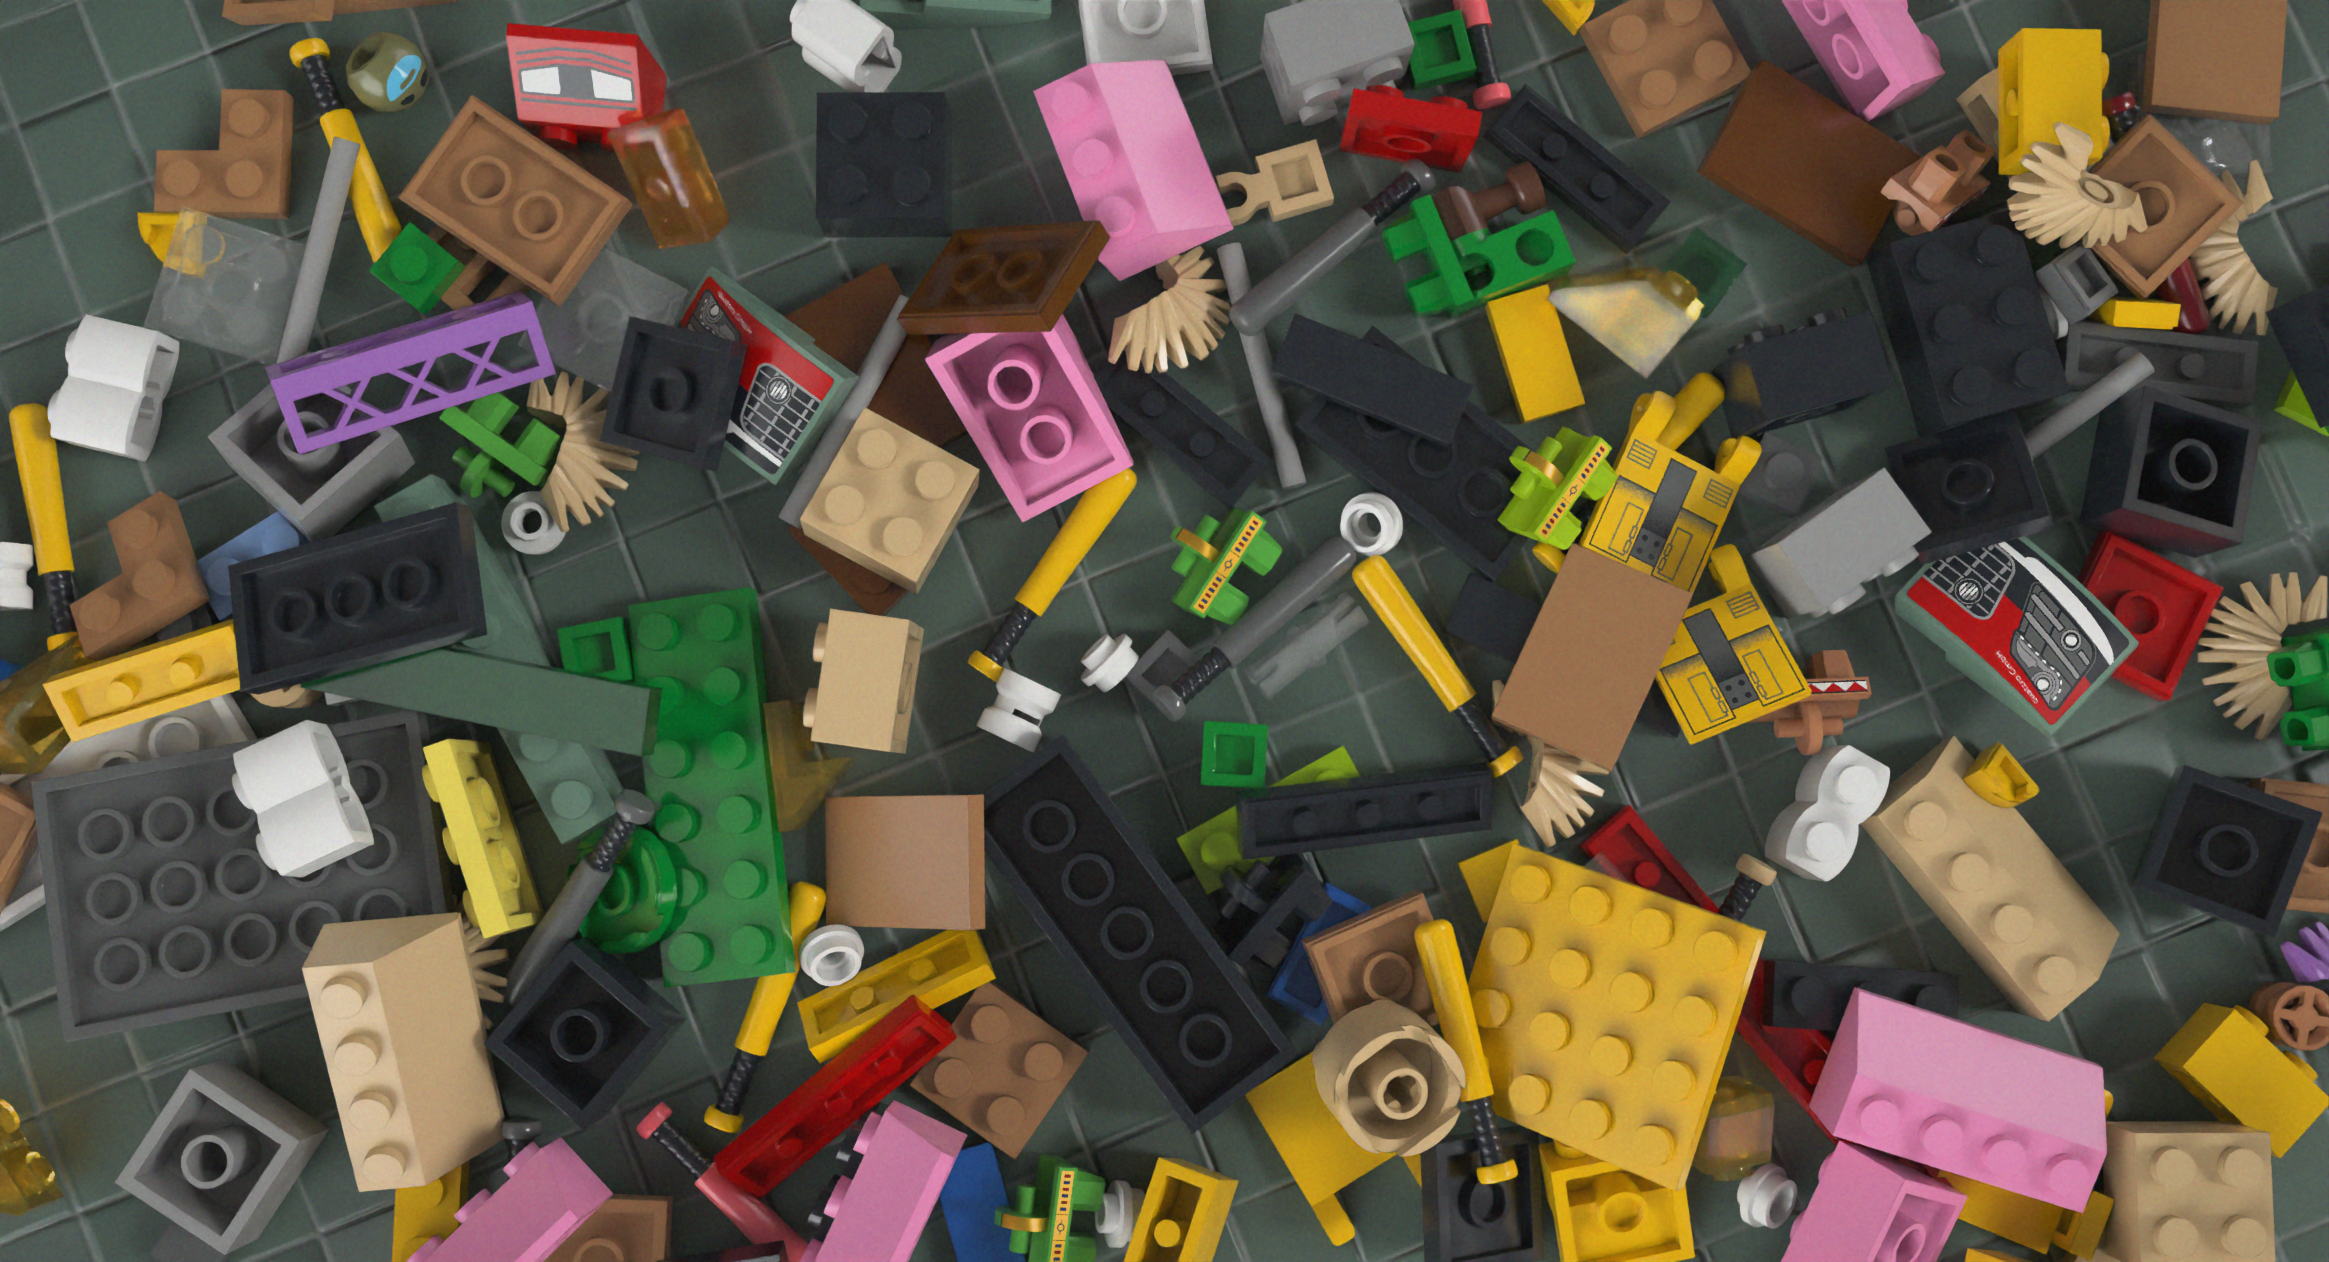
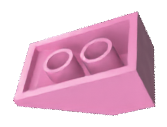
M1063 314L1051 332L947 334L937 339L925 358L927 364L1022 523L1133 466L1134 461L1095 381L1076 336Z

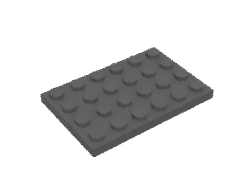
M405 710L327 725L343 755L350 784L367 815L374 844L304 877L281 876L277 870H273L265 864L256 845V836L260 833L257 814L254 809H248L243 805L233 787L232 776L234 773H237L233 753L268 737L31 782L63 1043L309 997L302 967L324 924L455 913L447 852L442 837L443 825L439 802L433 801L430 797L422 776V768L428 764L423 747L431 745L426 713Z

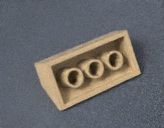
M1949 735L1888 786L1886 794L1877 810L1860 824L2016 1012L2049 1022L2099 980L2120 933L2014 807L2001 808L1987 802L1962 780L1975 760L1954 735Z
M460 912L324 924L302 967L358 1191L426 1186L504 1140L505 1138L502 1137L501 1125L505 1117L491 1052L483 1044L488 1038Z

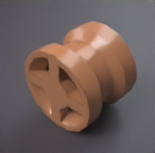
M2272 981L2262 985L2252 995L2248 1011L2257 1016L2268 1027L2269 1033L2265 1037L2272 1044L2288 1046L2297 1050H2316L2329 1042V996L2324 991L2309 985H2296L2286 981ZM2288 1005H2290V1007H2291L2290 1010L2285 1009V1008H2286Z

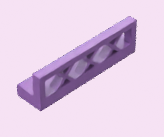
M522 291L513 292L265 367L299 455L556 374L533 303ZM525 330L536 362L508 370L489 359L501 337ZM484 343L479 355L465 349ZM453 352L474 362L461 386L446 390L425 380L436 357ZM421 362L415 375L402 369L403 367ZM484 368L496 373V375L478 380ZM388 372L410 383L397 406L381 410L360 400L371 377ZM356 382L350 395L336 389ZM420 388L433 393L432 395L414 400ZM322 392L345 403L333 426L305 434L293 401ZM355 408L368 414L349 420Z

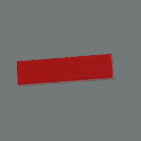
M912 994L713 1158L718 1173L761 1199L858 1120L860 1115H864L957 1039L950 1022Z

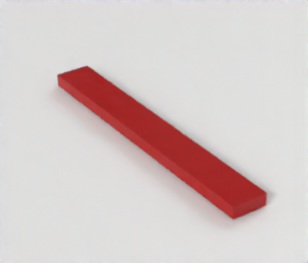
M1624 804L1577 845L1600 873L1713 913H1718V907L1629 804ZM1759 956L1735 1028L1739 1036L1835 1148L1840 1140L1872 1149L1954 1188L1945 1177H1937L1939 1168L1842 1139L1830 1133L1811 1110L1809 1104L1833 1042L1823 1030L1762 1025L1765 962Z

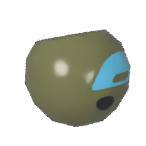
M380 31L368 36L353 50L346 64L348 85L362 103L378 112L396 113L411 108L424 97L430 81L427 59L418 46L395 32Z

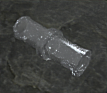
M1342 592L1339 594L1336 600L1301 626L1297 622L1286 630L1288 636L1254 664L1248 665L1244 669V672L1254 686L1259 683L1261 688L1258 691L1267 701L1272 700L1275 694L1310 667L1315 670L1327 663L1325 655L1361 627L1363 628L1369 624L1360 606L1353 610L1351 605L1355 600L1348 593Z

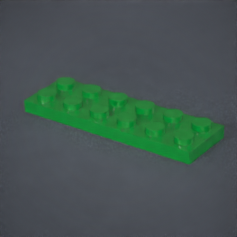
M745 587L628 605L635 683L662 688L654 754L642 756L646 797L655 806L654 815L648 822L649 831L653 832L667 849L676 872L677 900L671 923L660 938L664 988L796 972L757 590Z

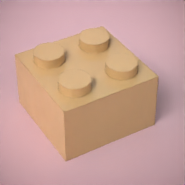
M864 407L800 518L804 535L917 595L978 488L980 469Z
M830 609L828 623L820 622L818 624L814 640L813 659L816 662H822L819 687L809 688L804 705L803 724L805 727H812L810 741L906 754L924 629L907 619Z
M2233 1121L2106 1122L2107 1154L2103 1162L2104 1195L2115 1199L2105 1225L2107 1255L2122 1262H2276L2270 1132Z

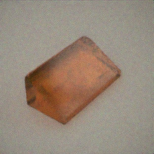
M682 108L667 110L612 130L608 134L659 249L710 242L729 224L730 218L685 111Z

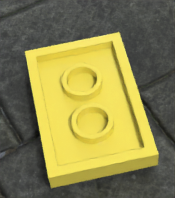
M446 739L423 747L428 763L422 768L424 784L433 801L440 802L448 827H445L442 831L443 843L450 860L455 865L460 864L468 888V890L463 892V905L469 921L475 928L481 929L484 939L521 931L538 925L545 913L490 742Z

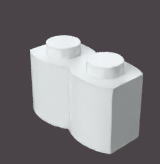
M851 0L796 1L790 14V22L792 23V37L794 41L803 47L802 56L804 61L847 92H884L899 72L902 61L901 52L893 46V30Z
M86 314L78 329H75L68 337L65 347V357L69 364L68 377L61 389L52 395L48 405L47 414L51 424V437L72 445L145 462L153 449L158 435L162 416V401L166 397L173 380L179 357V341L159 331Z
M305 720L233 753L237 772L232 776L234 790L243 805L248 809H254L257 814L260 833L256 836L258 852L269 868L277 870L281 876L304 877L374 844L367 815L350 784L343 755L327 724Z
M1850 745L1826 746L1822 748L1817 755H1813L1809 759L1799 776L1795 793L1796 801L1787 806L1773 822L1766 839L1765 857L1804 879L1827 882L1834 878L1844 869L1854 853L1858 839V825L1867 820L1881 804L1889 785L1890 768Z

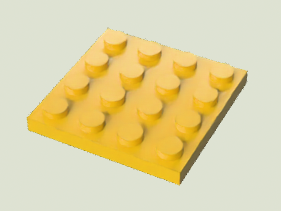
M1513 843L1468 982L1480 1040L1494 1090L1491 1100L1495 1114L1674 1191L1684 1189L1767 931L1530 847Z

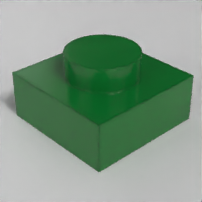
M1460 9L1407 23L1415 43L1407 66L1413 92L1474 76L1476 65Z
M409 222L370 268L369 272L416 310L427 315L464 271L466 266Z
M616 617L557 629L565 670L628 682L635 681L632 649L626 618Z
M1204 721L1200 785L1265 788L1268 725Z

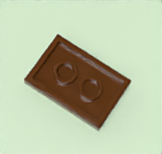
M1762 59L1754 65L1696 172L1853 268L1863 263L1896 200L1888 199L1884 196L1881 190L1892 176L1919 160L1920 155L1769 61Z
M1100 220L956 229L899 313L897 320L908 335L1051 332L1111 237Z
M884 262L788 314L785 318L816 339L813 343L857 374L899 295H905L887 263ZM907 334L867 409L937 447L943 448L969 434L925 360L932 347L927 335Z

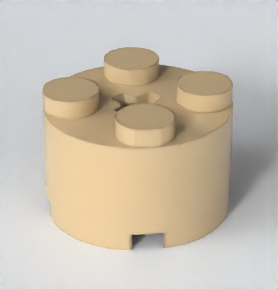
M1388 999L1376 1000L1343 1016L1332 1026L1324 1039L1315 1046L1312 1054V1063L1315 1067V1080L1318 1092L1325 1105L1353 1141L1366 1151L1379 1154L1377 1151L1397 1153L1400 1157L1416 1155L1439 1143L1454 1127L1460 1114L1457 1105L1461 1095V1088L1465 1089L1464 1068L1459 1057L1449 1044L1414 1011L1397 1005L1394 1001Z

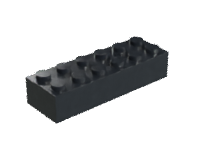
M1062 734L981 794L984 795V851L1191 1134L1195 1133L1299 1055L1294 1044L1232 960L1227 957L1219 942L1066 735Z

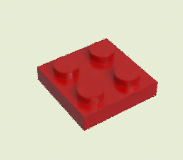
M1370 85L1366 87V90L1353 88L1342 130L1339 151L1406 163L1411 158H1417L1429 168L1461 173L1478 138L1482 111L1467 109V103L1452 97H1432L1429 102L1405 98L1401 90L1386 85Z

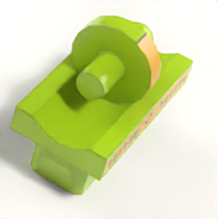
M1562 427L1554 439L1547 436L1536 453L1525 447L1517 446L1509 459L1522 473L1510 488L1515 495L1498 518V521L1509 531L1562 550L1569 549L1581 532V521L1569 511L1580 495L1597 501L1599 498L1606 496L1618 478L1605 459L1612 450V447L1599 436L1586 437L1566 427Z

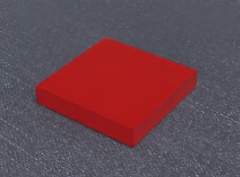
M2107 531L2100 532L2077 580L2139 642L2138 647L2110 677L2157 701H2169L2223 587L2120 535Z

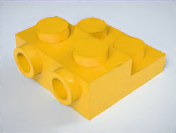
M1557 1140L1538 1145L1546 1197L1554 1217L1560 1262H1676L1695 1258L1686 1185L1684 1189L1674 1191Z

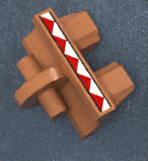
M1963 130L1955 135L1947 148L1940 145L1892 176L1881 190V193L1888 199L1896 200L1892 208V215L1898 227L1911 236L1940 229L1948 219L1980 198L1991 182L1979 173L1994 155V150L1970 131Z
M1824 650L1811 655L1807 661L1809 679H1805L1812 690L1809 697L1746 723L1774 722L1776 738L1795 737L1797 748L1802 755H1817L1822 747L1823 736L1842 735V719L1855 718L1860 700L1869 699L1872 695L1869 677L1854 676L1845 650Z

